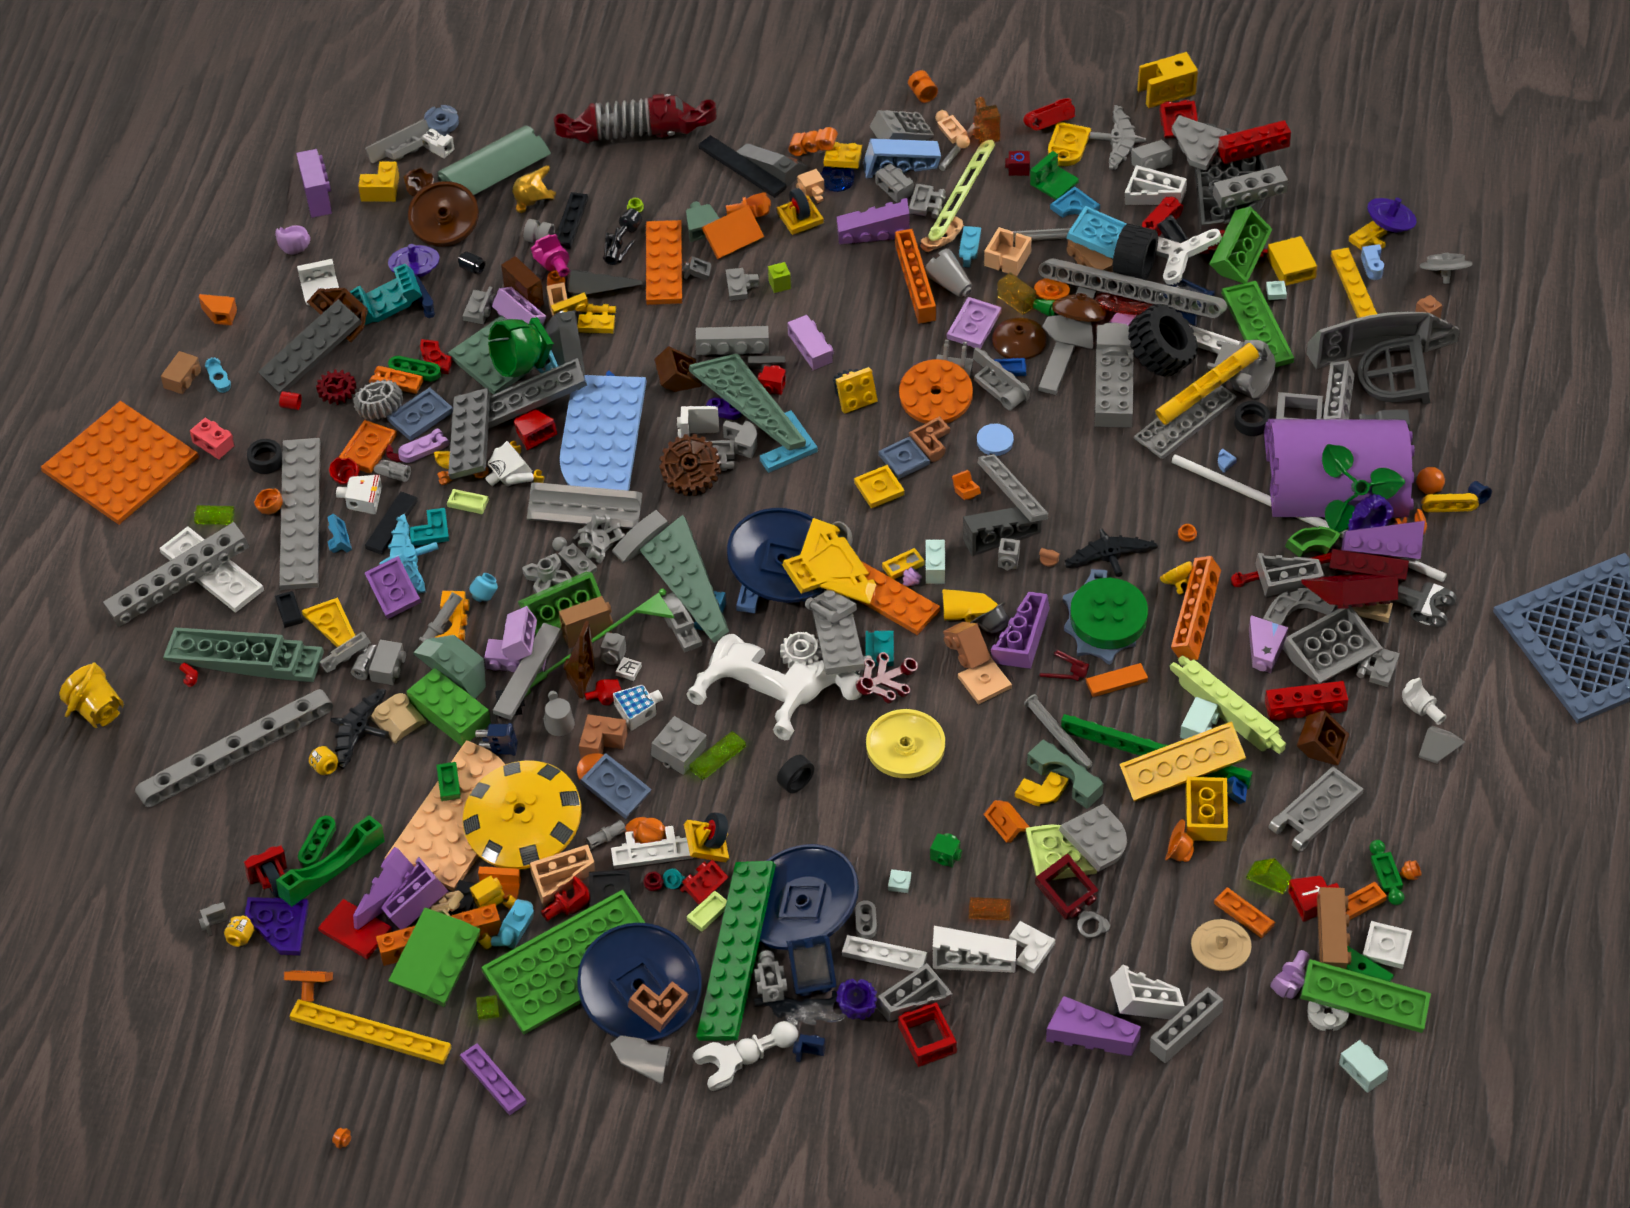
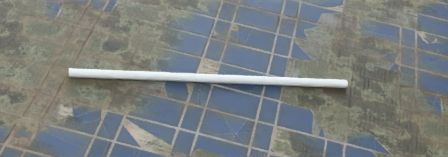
M1176 454L1172 458L1173 464L1271 506V498L1265 493ZM1296 517L1316 527L1329 528L1326 520L1319 517ZM1348 530L1339 532L1341 534L1340 537L1343 538V532ZM1389 557L1408 560L1409 568L1440 582H1444L1447 576L1446 573L1414 559Z

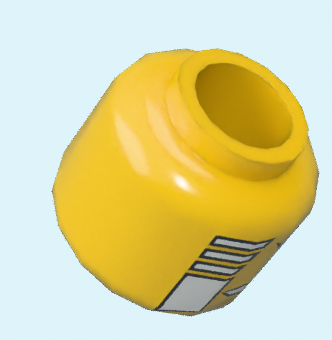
M320 746L311 752L309 764L320 775H328L336 770L338 757L328 747Z
M246 916L232 917L224 931L226 941L235 947L246 945L254 932V925Z

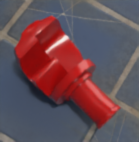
M573 877L572 886L575 894L573 898H568L566 890H563L562 896L556 893L554 895L555 902L540 911L547 922L561 912L569 915L586 906L590 893L579 878Z

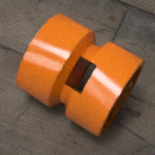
M923 70L916 71L909 77L908 85L920 102H930L937 96L938 88L927 72Z

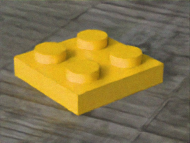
M835 142L833 149L826 150L824 166L859 168L862 145Z
M888 465L854 478L855 485L870 508L904 495L903 487Z

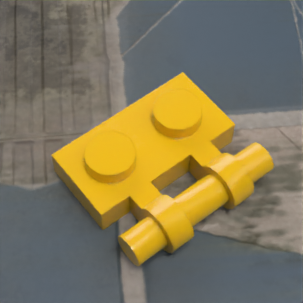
M588 304L583 310H580V312H586V314H579L578 332L614 334L615 315H609V313H616V306H609V304L593 306V304ZM593 313H602V315H593Z

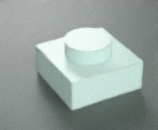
M1284 281L1266 282L1268 300L1286 299L1287 292Z
M891 869L888 891L908 893L911 872Z

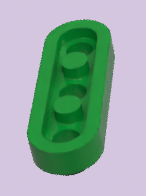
M394 356L388 361L390 369L423 376V380L436 381L441 376L440 367L435 363L403 356Z
M322 816L315 822L298 853L299 864L302 867H309L320 860L336 831V823L331 816Z

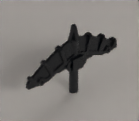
M1100 529V539L1088 542V545L1081 550L1077 549L1075 555L1065 560L1066 568H1078L1092 560L1101 559L1102 561L1110 562L1115 576L1121 577L1123 573L1118 563V558L1121 557V554H1127L1128 552L1147 553L1150 550L1157 549L1158 546L1157 543H1154V540L1150 542L1138 539L1139 537L1128 538L1122 537V535H1119V537H1109L1103 529Z
M378 688L374 694L367 698L363 697L362 702L354 708H350V712L344 718L330 719L331 722L339 726V731L335 734L337 739L335 752L338 753L339 759L337 766L345 769L348 762L351 761L354 745L358 739L365 737L366 733L387 739L388 731L371 727L368 722L372 712L383 702L382 699L386 689Z

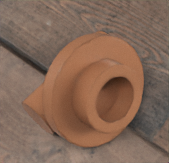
M1041 548L1039 553L1040 562L1045 566H1054L1059 561L1060 553Z

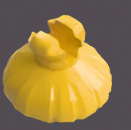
M1188 561L1160 576L1161 582L1175 585L1177 588L1176 592L1181 595L1184 593L1181 584L1185 583L1188 585V576L1193 566L1192 562Z

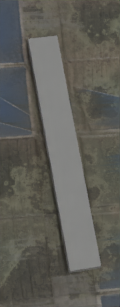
M1079 286L1075 295L1077 293H1084L1087 297L1094 299L1097 290ZM1056 342L1040 382L1039 391L1057 394L1075 345Z

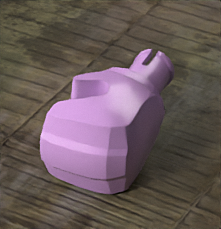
M1299 950L1293 962H1286L1284 964L1283 971L1276 975L1270 985L1276 994L1290 999L1297 995L1304 983L1306 974L1304 967L1310 959V955L1307 952Z

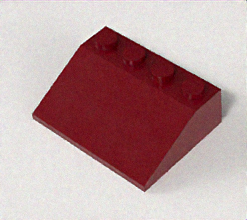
M1349 574L1301 579V583L1328 604L1337 605L1338 609H1347L1349 605L1351 607H1363V603L1366 606L1377 605V602L1379 604H1390V600H1398V576Z

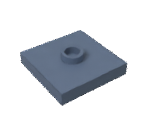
M910 436L878 451L879 457L889 466L897 479L930 464V460Z

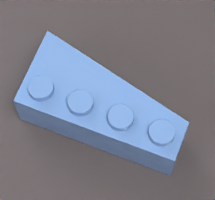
M870 139L863 167L866 178H873L876 171L884 169L890 163L896 168L899 167L903 173L914 169V171L936 169L941 153L937 141Z

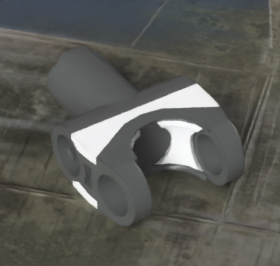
M1426 582L1423 584L1421 591L1399 585L1398 600L1394 601L1413 607L1410 616L1415 621L1435 627H1443L1448 620L1447 616L1436 607L1454 605L1457 596L1447 588Z

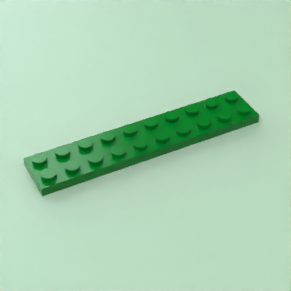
M774 861L735 862L696 1035L699 1041L738 1040L776 866Z

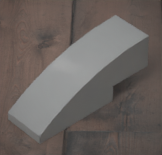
M655 510L636 524L618 542L612 552L623 563H626L641 553L640 548L667 528L668 521Z

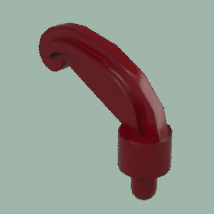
M388 444L386 448L387 457L392 461L403 462L399 459V454L393 453V448Z

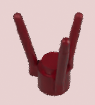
M1056 650L1054 652L1055 656L1072 663L1070 672L1073 675L1039 674L1040 677L1079 681L1080 677L1085 679L1089 664Z

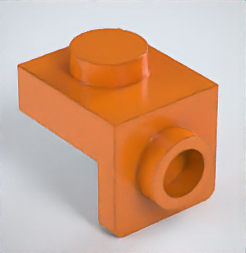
M966 470L952 476L955 493L964 500L973 499L976 495L981 494L980 487L972 481L970 471Z

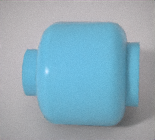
M488 573L478 574L474 578L469 590L474 600L478 602L489 601L496 592L498 585L495 577Z

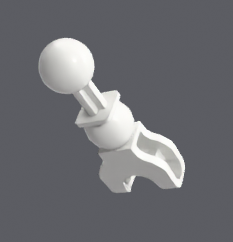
M781 1021L773 1027L770 1035L759 1040L754 1034L752 1039H741L736 1046L734 1043L725 1046L712 1042L697 1049L693 1054V1058L699 1065L709 1062L717 1065L719 1071L710 1076L707 1083L711 1091H716L730 1085L734 1079V1074L739 1069H742L743 1064H753L759 1057L762 1059L765 1050L776 1045L781 1048H788L794 1045L798 1038V1031L791 1022Z

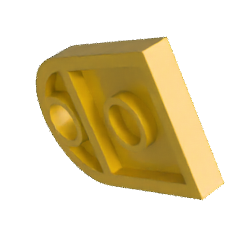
M1063 122L1057 123L1048 146V154L1052 151L1058 153V165L1071 166L1078 163L1085 151L1091 128Z

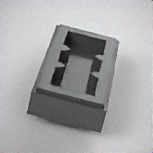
M749 356V369L763 370L764 366L770 367L772 365L785 368V356Z

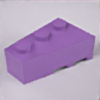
M420 857L415 861L417 865L412 872H407L404 876L406 880L400 888L396 887L381 907L400 930L407 928L421 915L424 907L429 909L448 892L446 887Z

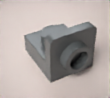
M691 256L689 261H685L682 267L684 272L683 279L687 280L691 274L707 280L710 274L711 263Z

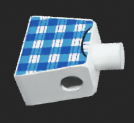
M643 685L613 693L614 705L622 718L626 720L630 731L655 717V704L663 701L659 690L649 694Z

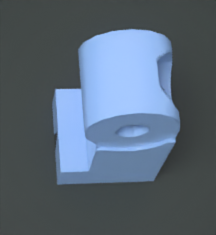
M1380 244L1362 247L1361 260L1368 278L1372 280H1379L1383 276L1384 263L1380 260L1382 250Z

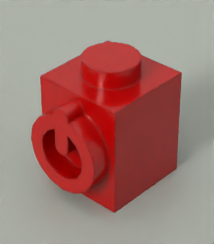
M777 365L764 366L762 373L760 372L758 375V380L768 393L782 395L786 384V369H782Z

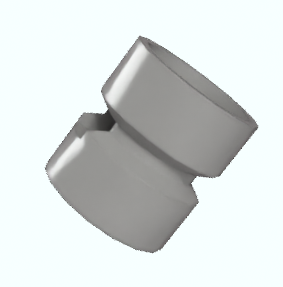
M528 219L524 228V241L534 243L549 234L554 235L555 226L551 223L543 222L541 224L538 220Z

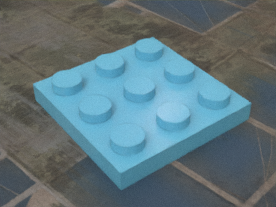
M1085 206L1069 230L1066 238L1113 259L1117 240L1126 223Z

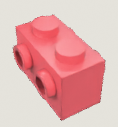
M206 417L190 430L192 442L218 460L234 447L231 432L222 429L215 421H210Z

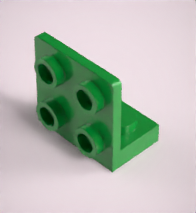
M1052 151L1031 169L1030 185L1057 200L1079 182V178L1058 166V153Z

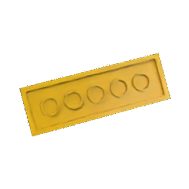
M1231 721L1121 763L1120 767L1133 801L1136 802L1186 783L1187 777H1201L1244 761L1246 756Z

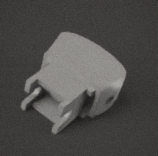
M1217 340L1216 344L1221 349L1215 364L1208 363L1209 369L1219 365L1247 343H1251L1256 348L1259 358L1227 381L1231 382L1235 391L1253 400L1258 399L1268 388L1275 370V356L1271 353L1268 344L1261 340H1245V342H1240L1239 345Z

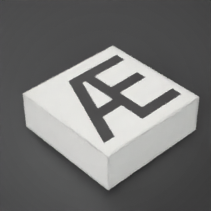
M623 657L616 670V676L634 681L642 667L641 662Z

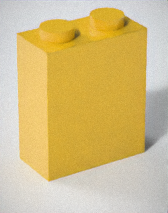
M1302 236L1268 244L1267 258L1279 281H1284L1285 286L1316 278L1317 264Z

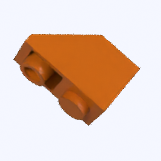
M199 295L201 309L214 324L232 325L237 311L234 297Z

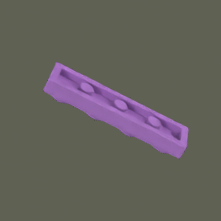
M477 1043L460 1054L461 1060L509 1115L527 1104L522 1094Z

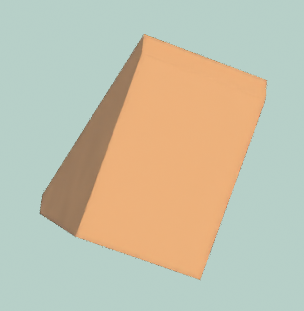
M564 283L546 286L552 317L554 314L551 305L567 299Z

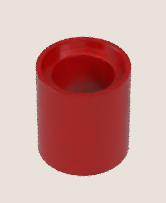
M281 392L279 398L280 408L300 409L302 403L301 394Z

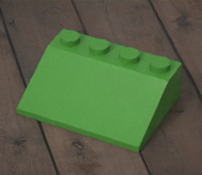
M424 907L388 982L445 1007L480 936V929L462 920Z

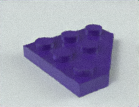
M248 897L245 916L251 920L254 928L280 955L301 954L309 907L308 899H302L291 907L281 898Z

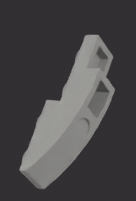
M673 592L661 596L674 618L664 617L669 628H672L684 653L701 647L702 641L694 628V622L682 602Z

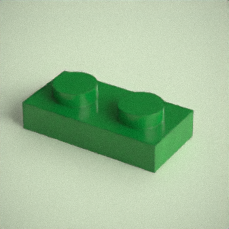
M456 762L437 764L441 801L461 799Z

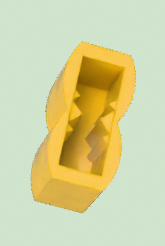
M490 875L469 888L478 908L494 903L497 906L504 902L502 897L505 894L497 877L493 879Z

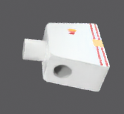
M380 475L350 477L347 487H337L336 497L345 498L347 508L350 510L376 514L382 489Z

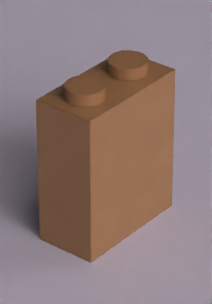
M602 596L559 611L561 632L568 648L575 646L585 621L590 622L591 638H594L613 625L610 615L612 613L609 602L605 603Z

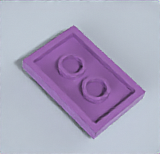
M399 556L365 572L387 619L421 603Z

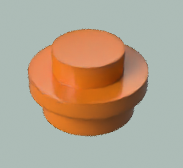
M1184 524L1178 530V537L1182 541L1190 542L1197 537V531L1193 525Z
M339 1128L335 1132L332 1142L337 1148L341 1149L350 1143V1130Z

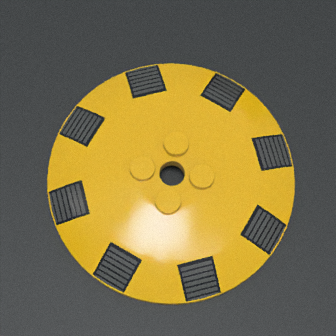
M517 761L503 765L483 777L469 794L464 806L462 821L466 839L472 850L489 864L500 868H530L531 862L561 853L572 841L581 820L582 807L579 793L572 780L563 771L550 764L539 761ZM518 807L525 808V810L522 813H515V810Z

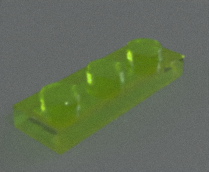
M731 731L689 764V769L703 781L744 749L746 742L735 732Z

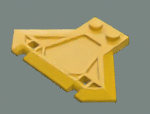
M813 518L801 554L784 560L782 566L801 594L821 587L870 604L876 587L875 581L873 579L867 580L865 576L869 575L868 571L846 538L838 537L837 534L840 533L839 528Z

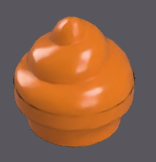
M1409 860L1404 863V867H1402L1399 875L1408 880H1417L1422 873L1417 861Z

